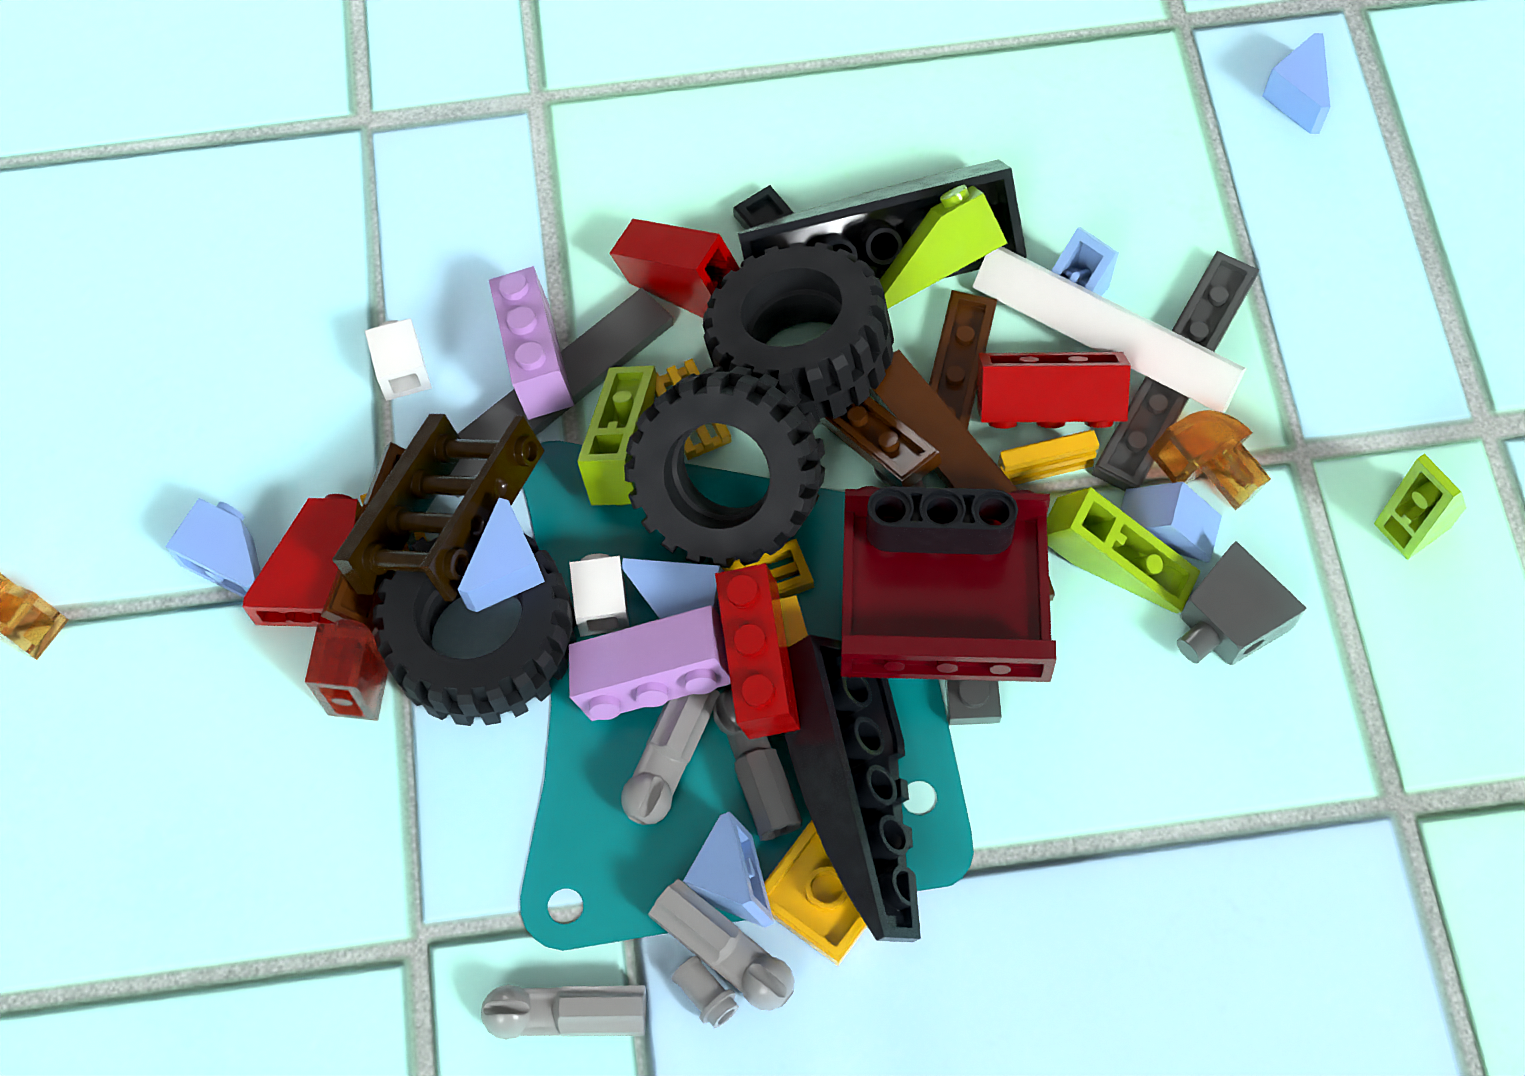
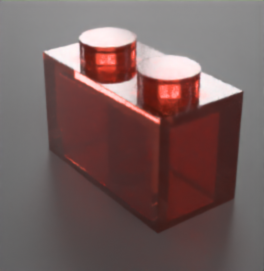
M347 619L337 620L335 625L317 623L305 684L328 716L378 721L388 668L384 664L385 660L377 650L376 642L370 629L360 622Z

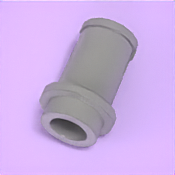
M693 956L679 966L671 979L679 985L701 1012L699 1016L703 1024L709 1022L714 1028H718L727 1022L738 1010L739 1005L734 1001L736 994L732 989L725 990L701 963V959Z

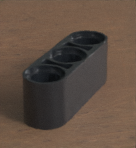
M883 487L875 491L869 498L867 504L866 535L872 546L886 552L1000 554L1007 550L1012 543L1018 507L1011 495L996 489ZM890 516L897 518L898 521L890 523L881 520V518ZM944 518L950 522L946 524H940L934 522L932 519ZM993 519L1002 524L990 525L984 522V520Z

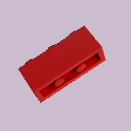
M1123 352L978 353L977 410L981 423H988L989 426L994 428L1008 429L1016 427L1017 422H1036L1038 426L1044 428H1060L1065 426V422H1084L1089 427L1107 428L1113 426L1114 422H1127L1131 365Z
M766 563L715 573L738 726L749 740L800 730L781 603L775 578Z

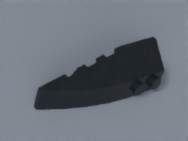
M997 159L869 191L737 232L743 260L752 255L756 259L765 255L766 249L778 246L780 250L790 248V243L804 242L807 247H815L817 242L831 245L835 252L841 248L855 255L857 260L860 259L866 262L874 271L875 277L880 280L930 209L942 203L940 197L949 190L961 185H965L967 188L974 186L984 193L1007 241V244L1002 247L1027 258L1012 168ZM985 256L945 278L979 270Z
M810 634L788 647L800 730L784 733L805 804L824 850L845 891L875 940L915 942L921 939L916 874L907 867L906 852L913 847L912 828L903 824L902 803L909 800L908 781L899 778L898 760L905 756V746L888 678L841 677L842 641Z

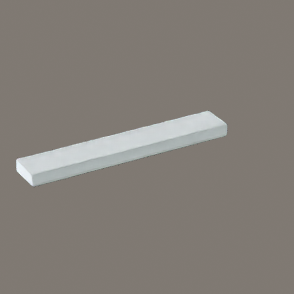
M1002 246L985 255L972 288L994 299H998V301L1098 352H1123L1132 369L1220 414L1227 410L1247 369Z

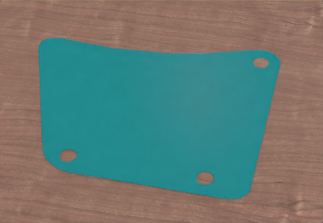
M545 441L540 443L545 451L525 482L523 489L539 550H546L555 561L559 573L562 574L573 608L574 602L569 562L581 561L587 555L606 554L610 557L620 556L621 565L623 558L696 564L686 560L688 553L686 550L678 547L672 553L660 545L665 537L657 529L650 534L641 523L647 516L642 507L633 509L632 504L591 505L577 463L582 448L581 444L565 441ZM685 463L688 476L697 490L709 500L722 506L741 508L754 505L765 495L770 484V478ZM820 487L818 490L819 498L813 510L795 536L788 539V541L797 539L814 581V588L795 595L798 599L808 635L811 634L842 641L845 492ZM706 557L701 564L713 565V558ZM792 557L767 566L769 570L792 563L794 560ZM623 571L630 627L659 620L660 618ZM796 574V575L790 576V577H788V578H785V579H782V580H779V581H776V582H777V583H780V582L786 581V580H788V579H791V578H794V577H797V576H800V575H799V574ZM576 625L573 628L576 642L608 634L603 633L580 637L578 626ZM565 655L566 661L569 666V655ZM569 667L562 680L552 677L550 687L553 692L550 694L551 712L545 779L520 895V913L524 926L531 936L543 946L560 951L667 934L668 932L653 921L648 913L669 885L673 884L677 879L683 882L719 816L729 811L752 835L765 882L812 820L797 780L784 733L770 735L767 738L771 748L777 751L800 813L802 827L773 840L760 841L734 769V763L736 762L727 735L721 732L714 722L713 711L675 789L670 811L664 819L656 824L641 825L630 820L625 814L621 803L623 787L635 772L664 705L643 707L620 713L617 717L609 720L598 719L591 721L570 698ZM888 678L905 746V756L898 760L899 778L908 781V785L916 781L928 783L937 794V803L934 809L924 815H916L909 812L902 803L903 824L912 828L913 847L906 852L907 867L916 874L917 891L952 886L961 880L970 868L974 849L971 826L939 679ZM731 684L718 687L716 690L721 694L724 690L731 688ZM562 889L576 891L583 901V911L580 917L569 924H560L554 921L548 912V902L551 896ZM715 908L732 923L745 921V919Z

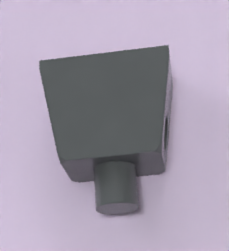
M1235 541L1187 600L1180 616L1191 629L1177 640V646L1180 652L1192 663L1198 664L1209 653L1214 651L1225 663L1234 665L1291 631L1307 607L1244 547Z

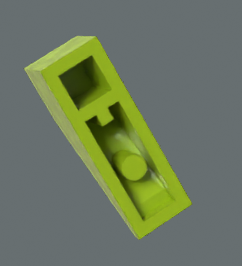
M961 185L943 194L940 197L942 203L930 209L880 279L888 309L1007 244L984 193L974 186L967 188L965 185Z
M655 365L609 367L577 460L591 505L631 504L628 494L636 487L635 482L625 481L624 465L632 459V455L626 452L629 437L638 430L636 422L642 413L654 403L657 376Z
M1424 453L1416 459L1374 522V525L1409 560L1451 529L1467 507L1462 491Z
M1088 487L1057 497L1047 517L1048 546L1070 563L1171 612L1181 613L1201 571L1093 488Z

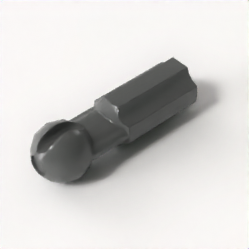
M732 688L724 690L713 706L714 722L720 731L727 735L736 760L734 769L760 841L773 840L790 834L802 827V819L777 751L771 748L767 736L749 740L736 722Z

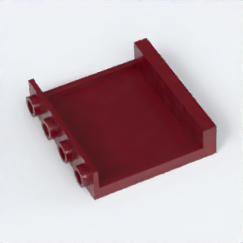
M864 486L859 489H845L841 677L1051 682L1057 656L1056 640L1051 638L1047 513L1050 504V494L1034 493L1030 490H1015L1008 493L1016 501L1018 507L1012 543L1007 550L1000 554L980 555L886 552L878 550L867 539L866 518L869 498L880 488ZM890 516L881 518V520L890 523L898 521L897 518ZM944 518L932 519L934 522L940 524H946L950 522ZM993 519L984 520V522L990 525L1002 524Z

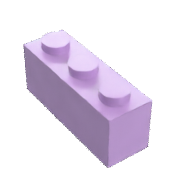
M534 266L489 279L512 385L528 420L574 406L549 303Z
M712 605L569 644L570 698L591 721L613 719L620 713L643 707H658L664 705L669 700L692 694H707L718 687L731 684L722 620Z

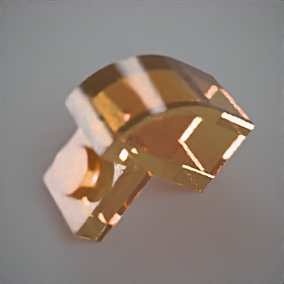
M1203 410L1186 416L1168 427L1148 450L1150 456L1172 483L1183 481L1185 484H1188L1205 473L1235 511L1247 504L1271 480L1260 463L1243 445L1253 432L1238 419L1218 411Z
M0 573V641L16 651L38 660L69 619L36 593L14 584Z

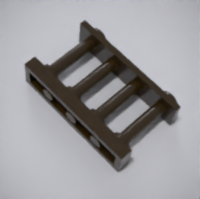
M445 414L428 415L332 559L357 594L373 595L388 570L426 573L444 601H453L459 592L458 587L498 498L509 500L510 505H512L545 451L524 415H515L500 440L461 439ZM460 459L487 460L477 476L450 475ZM437 495L464 496L453 514L426 512ZM413 532L440 534L429 552L402 550Z

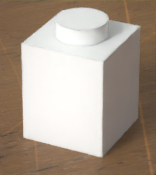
M411 318L401 321H386L378 327L364 330L376 377L386 401L432 389L420 342Z
M591 554L583 557L581 561L569 562L575 619L580 637L611 633L630 628L620 556L610 557L606 554Z

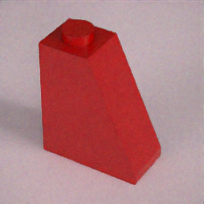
M634 218L609 253L629 284L638 288L642 287L646 292L703 318L708 308L707 303L715 288L722 289L720 284L722 279L731 270L737 272L740 269L719 233Z
M329 494L325 498L307 499L244 596L242 607L255 625L346 628L321 617V613L339 569L332 559L354 528L362 508L358 499H353L344 494Z

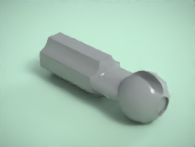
M716 689L707 694H692L669 700L664 704L635 772L622 790L621 803L625 814L630 820L641 825L656 824L664 819L670 811L675 789L695 751L713 711L715 701L720 695V692Z
M680 879L669 885L656 900L655 905L648 913L649 917L743 993V996L750 1005L759 1010L771 1011L783 1007L792 996L795 979L790 967L784 961L771 956Z
M508 984L495 988L487 995L482 1003L481 1019L490 1034L505 1040L519 1036H645L646 988L645 985L521 988L520 986Z

